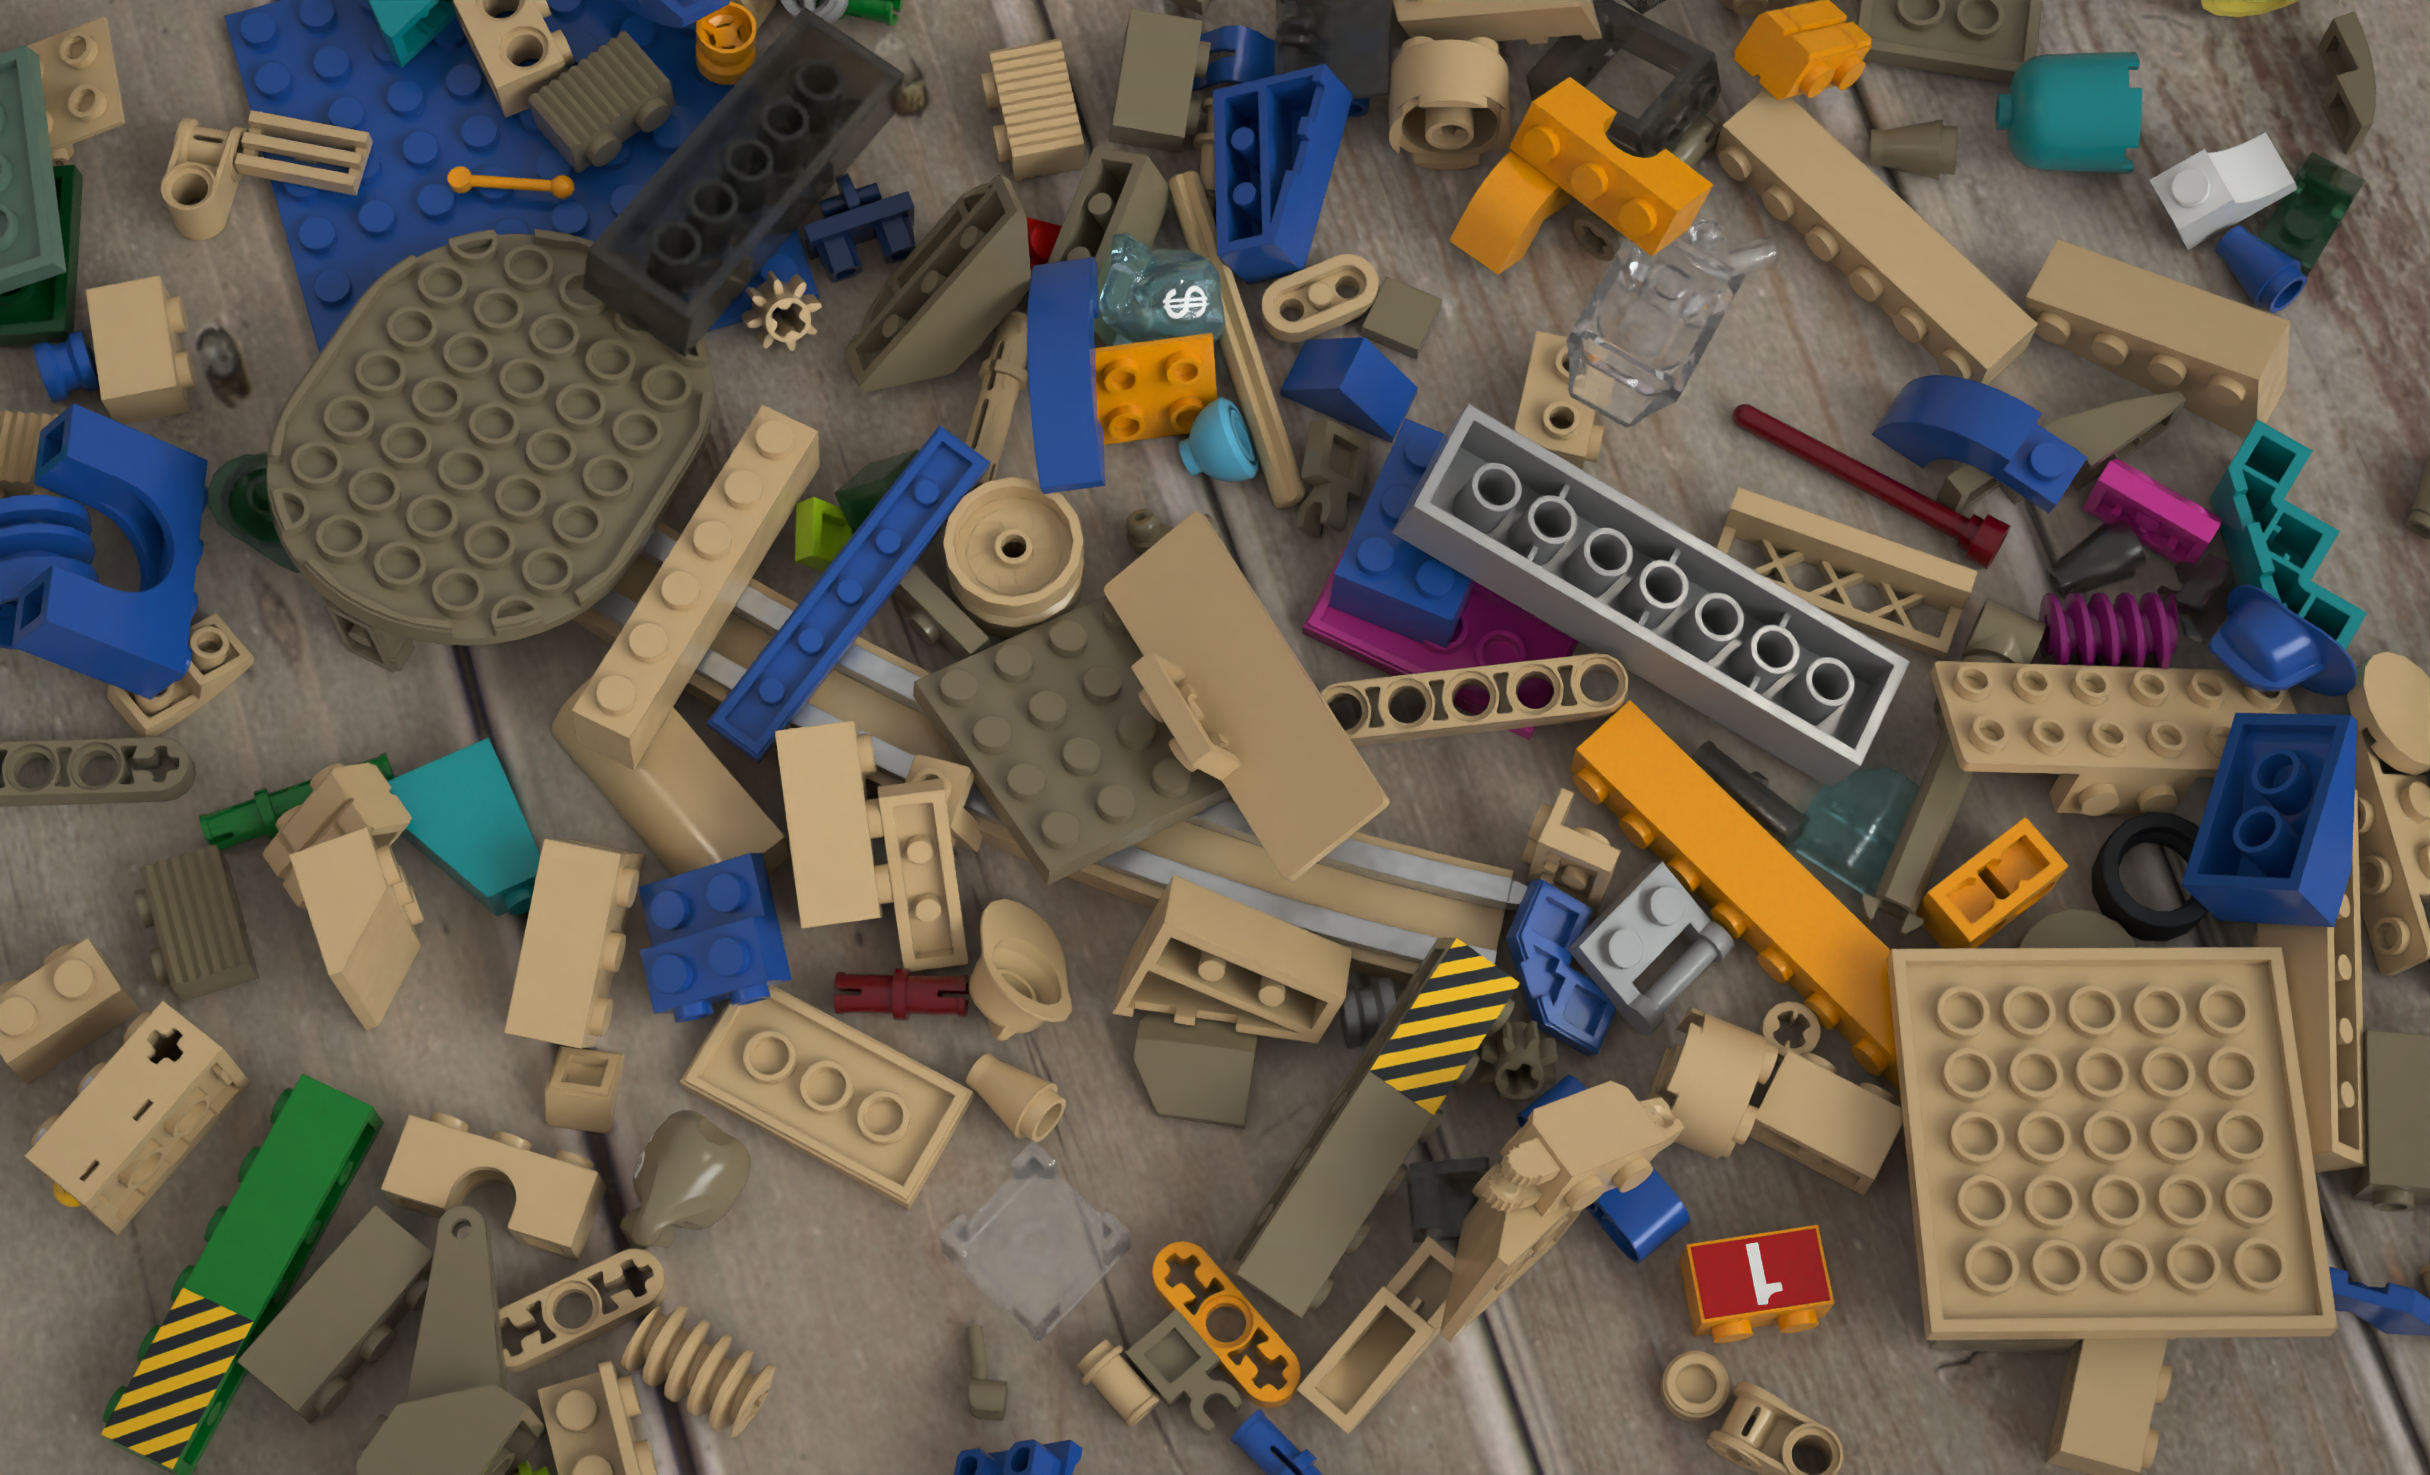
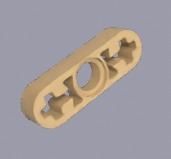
M627 1249L499 1309L501 1329L513 1324L518 1332H525L538 1325L531 1313L541 1308L545 1324L556 1337L545 1343L544 1336L538 1330L521 1340L523 1351L520 1354L512 1356L504 1348L506 1373L526 1371L652 1311L664 1299L668 1284L666 1273L658 1259L650 1252L642 1249ZM636 1266L641 1274L653 1272V1276L645 1281L647 1293L635 1298L634 1294L628 1289L610 1296L617 1309L606 1314L604 1300L598 1290L592 1285L593 1283L603 1279L604 1285L609 1292L626 1282L624 1271L630 1267ZM572 1293H580L591 1299L593 1304L592 1315L588 1322L579 1328H565L557 1323L555 1317L556 1307L565 1296Z

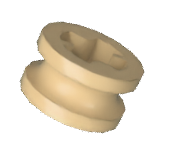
M1787 1001L1775 1005L1767 1012L1758 1034L1766 1037L1768 1044L1779 1048L1776 1064L1780 1065L1788 1050L1799 1056L1802 1052L1812 1053L1820 1039L1821 1026L1817 1016L1809 1007L1799 1002ZM1789 1020V1028L1796 1022L1804 1029L1798 1041V1048H1790L1789 1040L1782 1046L1774 1038L1780 1028L1779 1021Z

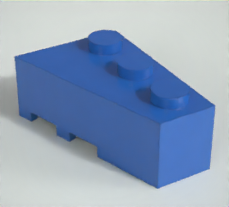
M1326 64L1213 90L1217 256L1246 284L1288 276L1305 268L1353 99V94Z

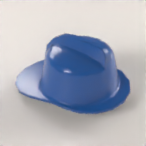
M2249 584L2239 585L2228 594L2226 608L2229 618L2212 637L2208 648L2211 654L2248 688L2259 692L2280 691L2297 684L2314 693L2333 697L2346 695L2355 687L2357 671L2352 658L2340 643L2326 632L2289 610L2278 599L2261 588Z

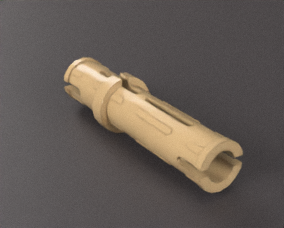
M1011 311L1000 321L996 329V336L989 358L982 361L978 374L982 380L981 390L965 444L990 461V468L974 489L985 482L995 480L1014 404L1017 400L1018 392L1024 390L1027 384L1028 372L1025 370L1027 363L1028 315Z

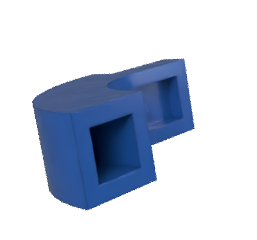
M1947 375L1923 376L1907 383L1871 434L1922 469L1929 462L1936 459L1956 460L1974 466L1990 474L2047 513H2050L2058 504L2088 458L2038 425L2036 422L2042 413L2032 406L1991 386Z

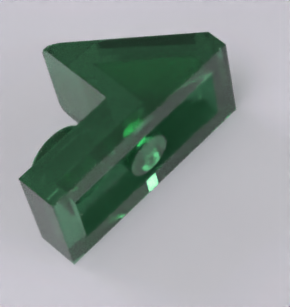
M2313 151L2294 178L2297 190L2283 197L2259 236L2261 240L2298 260L2301 263L2300 271L2306 277L2366 181Z

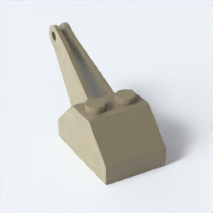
M466 1205L452 1207L439 1220L434 1256L406 1402L397 1404L388 1417L384 1414L379 1415L367 1428L358 1447L363 1453L356 1461L357 1475H512L519 1471L517 1464L528 1460L547 1432V1428L532 1409L508 1391L491 1235L488 1224L473 1207ZM464 1226L471 1227V1232L467 1237L456 1238L460 1228Z

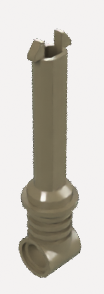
M1987 599L1971 630L1962 653L1963 659L1960 662L2031 664L2042 639L2046 624ZM1938 697L1934 703V711L1937 715V724L1942 731L1876 892L1873 897L1864 893L1860 901L1864 920L1869 924L1877 910L1904 920L1898 934L1901 938L1918 931L1924 923L1925 919L1916 916V912L1974 773L1963 771L1959 768Z

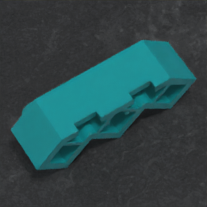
M2257 419L2210 496L2215 515L2219 516L2222 521L2219 528L2238 586L2249 584L2265 590L2289 610L2326 632L2340 643L2346 651L2367 612L2311 581L2340 531L2284 500L2313 450Z

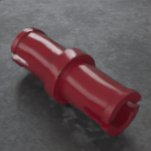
M896 968L894 975L845 974V972H837L835 977V989H839L841 992H862L860 995L834 994L836 1014H893L894 1020L908 1021L910 1014L959 1015V1017H967L969 1000H965L964 997H942L943 994H969L968 975H911L909 968Z

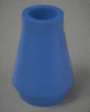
M2242 225L2229 230L2216 246V253L2229 266L2257 308L2265 306L2271 313L2281 311L2300 294L2307 282V277L2300 271L2301 263L2298 260L2254 236Z

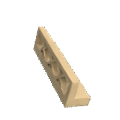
M1740 487L1737 489L1716 547L1723 553L1728 554L1734 537L1758 545L1768 564L1753 569L1754 571L1766 578L1774 574L1777 581L1771 578L1768 579L1852 628L1942 660L1945 659L1960 615L1971 594L1978 574L1976 570ZM1776 552L1786 556L1779 558ZM1801 562L1818 566L1827 585L1810 592L1796 588L1785 569ZM1836 573L1846 577L1838 579ZM1862 582L1877 587L1887 606L1870 613L1855 609L1845 589ZM1895 594L1905 598L1898 601ZM1833 595L1836 601L1827 599L1826 597ZM1919 604H1925L1947 612L1939 637L1937 638L1913 629L1904 611ZM1893 616L1895 622L1889 621L1886 618Z

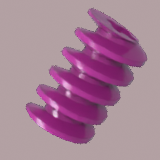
M2122 592L2117 595L2113 605L2109 597L2104 593L2092 595L2088 605H2086L2079 593H2070L2066 596L2062 607L2057 596L2053 593L2043 595L2040 604L2039 621L2045 623L2046 628L2039 645L2042 656L2052 655L2055 665H2068L2071 655H2078L2082 666H2093L2096 655H2103L2106 666L2118 667L2121 656L2129 655L2132 667H2144L2147 654H2154L2158 668H2169L2172 655L2176 650L2178 636V610L2173 592L2167 595L2164 603H2162L2159 595L2156 593L2147 592L2142 595L2138 604L2133 595L2129 592Z

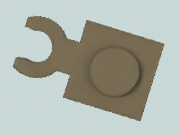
M1177 1309L1125 1351V1358L1156 1394L1158 1393L1168 1408L1183 1395L1190 1402V1415L1194 1425L1206 1435H1210L1215 1431L1214 1423L1203 1410L1208 1400L1220 1398L1235 1413L1241 1408V1398L1232 1385L1224 1381L1212 1380L1208 1376L1220 1364V1358Z

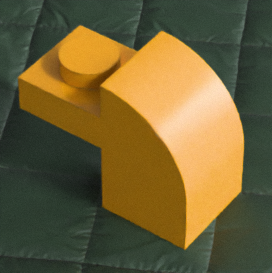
M1511 150L1500 160L1480 185L1449 241L1498 275L1523 259L1544 219L1569 204L1573 196Z

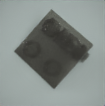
M1276 0L1275 75L1326 64L1353 94V99L1390 95L1392 0Z

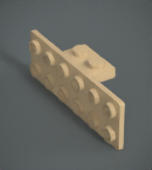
M1198 511L1191 513L1104 586L1105 595L1143 654V657L1131 666L1143 687L1138 692L1142 704L1156 720L1166 723L1174 736L1169 741L1170 749L1185 768L1191 772L1199 769L1223 782L1282 878L1288 881H1295L1389 805L1387 795L1206 516Z
M1937 661L1930 671L1959 768L1967 772L2060 774L2049 792L2056 813H2082L2088 816H2101L2104 814L2141 815L2147 812L2174 814L2197 777L2216 776L2235 713L2297 714L2288 689L2259 692L2248 688L2236 679L2229 670Z

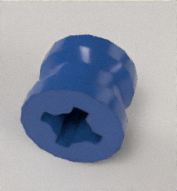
M83 330L69 333L66 341L52 345L44 341L33 345L34 356L41 378L54 404L67 400L71 392L82 388L89 392L100 390L96 359Z

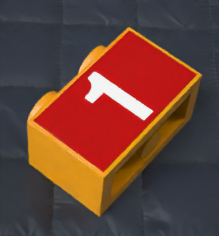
M1818 1225L1687 1244L1679 1257L1694 1337L1712 1334L1714 1343H1729L1752 1337V1328L1778 1324L1780 1333L1801 1332L1819 1326L1818 1318L1824 1317L1834 1304Z

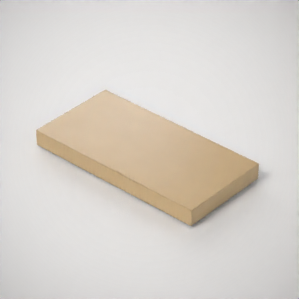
M775 986L769 987L770 998L756 1003L732 1006L729 999L680 1080L681 1087L910 1210L971 1104L974 1092Z

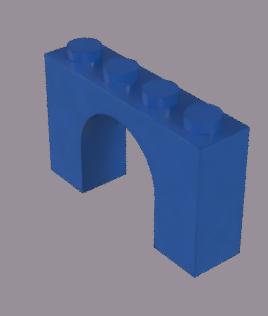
M74 403L40 431L33 484L94 508L118 525L129 539L137 555L140 567V586L138 592L120 591L52 565L19 591L12 647L150 700L173 682L180 681L187 673L192 660V648L188 646L190 622L198 605V595L194 592L196 567L200 562L204 549L203 541L199 537L202 513L209 499V489L205 486L208 460Z

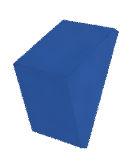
M1365 337L1307 339L1280 390V395L1393 443L1417 394L1418 387Z

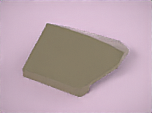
M1150 1011L1139 1021L1133 1061L1151 1099L1156 1115L1159 1117L1245 1129L1258 1035L1236 1032L1237 1023L1196 1018L1195 1025L1192 1026L1174 1023L1175 1014Z

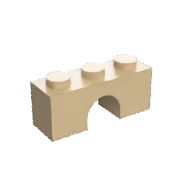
M433 1112L429 1120L409 1114L381 1187L382 1192L392 1205L440 1219L450 1208L462 1205L466 1196L476 1187L491 1182L503 1183L514 1188L516 1192L515 1207L507 1227L515 1241L522 1245L580 1262L607 1188L599 1173L592 1170L594 1163L591 1160L562 1150L556 1151L554 1158L530 1151L532 1146L530 1142L505 1132L495 1131L492 1139L468 1132L470 1126L466 1122L446 1114Z

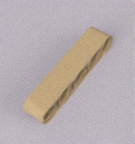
M1595 653L1339 682L1329 685L1320 694L1330 709L1336 702L1341 700H1352L1361 706L1362 716L1358 724L1351 729L1345 730L1356 747L1605 719L1613 716L1625 704L1628 696V676L1624 666L1618 659L1608 654ZM1596 671L1606 672L1617 681L1618 689L1609 700L1603 702L1592 701L1581 690L1584 678ZM1533 678L1543 679L1554 690V696L1550 703L1539 709H1530L1522 705L1517 698L1520 686ZM1470 685L1479 686L1490 695V701L1486 710L1475 716H1465L1454 707V699L1457 693L1462 688ZM1407 692L1418 694L1426 701V708L1422 717L1412 723H1401L1391 716V705L1399 695Z

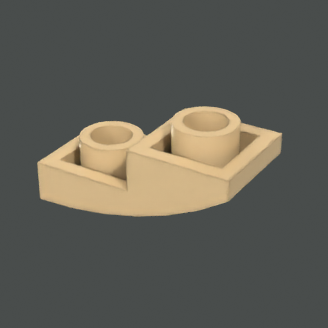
M217 613L190 627L188 646L192 648V660L187 673L180 681L173 682L151 700L108 684L107 699L139 737H156L170 729L213 699L253 665L254 656Z

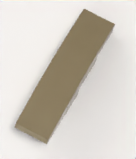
M2180 391L2122 400L2060 418L2041 427L2088 457L2071 482L2077 490H2080L2099 477L2109 461L2113 459H2120L2122 461L2171 427L2187 399ZM1966 464L1946 476L1936 501L1961 513L1998 487L2014 505L2023 500L2024 497L1990 474Z

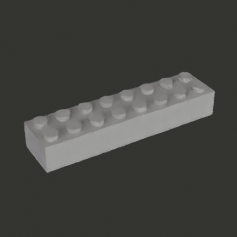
M1469 403L1445 432L1392 531L1394 535L1597 653L1608 654L1618 659L1628 671L1831 789L1861 767L1910 661Z

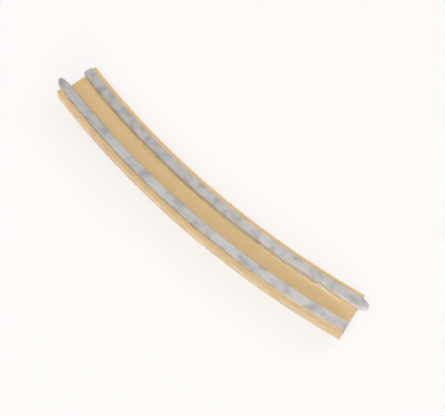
M660 521L623 579L604 598L571 620L612 646L681 534ZM752 578L693 673L684 691L717 709L799 604ZM861 637L855 640L787 728L792 729L854 720L858 725L859 734L870 733L872 735L877 774L865 775L867 790L878 794L879 786L905 783L912 761L916 755H925L961 765L913 697L914 681L932 673ZM973 782L964 808L980 822L977 829L983 836L981 842L1030 862ZM1232 797L1066 876L1154 909L1172 876L1176 875L1352 949L1349 970L1380 978L1390 977L1391 981L1403 984L1409 983L1438 938H1458L1495 964L1505 909L1518 910L1528 887L1525 884L1512 880L1514 870L1448 856L1355 832L1295 881H1288L1282 878Z

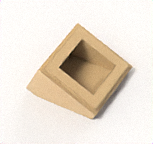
M560 1046L545 1088L546 1123L553 1127L609 1133L616 1109L624 1066V1055Z

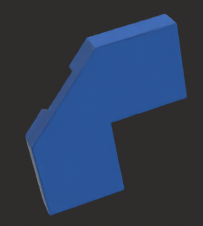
M1541 878L1529 882L1506 936L1531 1018L1537 1022L1538 1029L1586 1056L1597 1055L1615 1014L1616 1007L1592 979L1569 967L1573 956L1567 950L1584 932L1593 909Z
M2329 1266L2335 1311L2353 1312L2385 1334L2430 1336V1299L2415 1289L2390 1282L2385 1287H2368L2362 1282H2349V1271Z

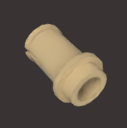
M1106 1339L1091 1350L1077 1365L1085 1375L1081 1382L1085 1386L1092 1383L1126 1421L1125 1424L1131 1428L1144 1418L1162 1398L1158 1393L1155 1394L1121 1356L1125 1351L1122 1345L1114 1348Z

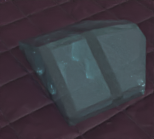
M1888 767L1854 771L1833 788L1823 785L1786 840L1785 845L1863 895L1866 893L1873 897L1919 786L1906 775Z

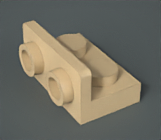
M1562 788L1554 807L1542 802L1527 838L1529 840L1520 860L1530 865L1525 885L1528 886L1530 881L1541 878L1592 908L1590 916L1595 918L1605 897L1621 850L1610 846L1609 841L1604 836L1593 830L1581 827L1572 830L1564 826L1574 792Z
M612 1360L599 1363V1372L537 1390L558 1475H658L649 1440L645 1439L638 1442L636 1440L631 1416L641 1414L642 1410L631 1374L620 1377V1373Z

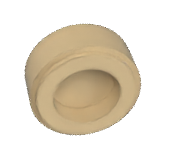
M1688 1351L1676 1356L1666 1367L1660 1381V1394L1667 1409L1676 1417L1690 1422L1704 1421L1713 1417L1726 1402L1730 1389L1729 1377L1722 1363L1714 1356L1702 1351Z

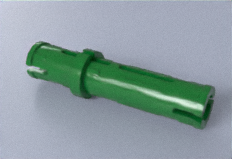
M386 752L379 754L380 756L357 763L369 762L376 765L387 781L395 778ZM312 779L268 793L267 788H263L253 792L255 797L253 799L209 814L199 815L205 839L209 841L208 845H217L220 850H224L268 835L269 839L272 840L279 832L275 826L277 820L289 809L301 805L313 792L310 787Z

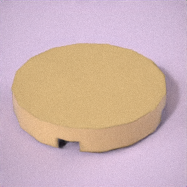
M2387 651L2369 657L2356 668V685L2347 693L2350 713L2357 720L2359 731L2368 728L2371 736L2376 740L2375 743L2370 745L2373 749L2372 751L2378 758L2395 770L2415 776L2429 771V676L2423 669L2405 656Z

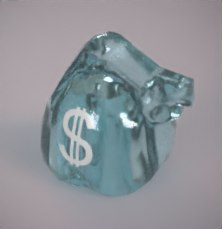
M1126 232L1112 235L1111 268L1099 300V311L1103 321L1132 343L1212 333L1214 344L1222 335L1225 326V314L1221 299L1220 276L1209 259L1183 249L1164 248L1151 251L1143 242H1137L1130 233Z

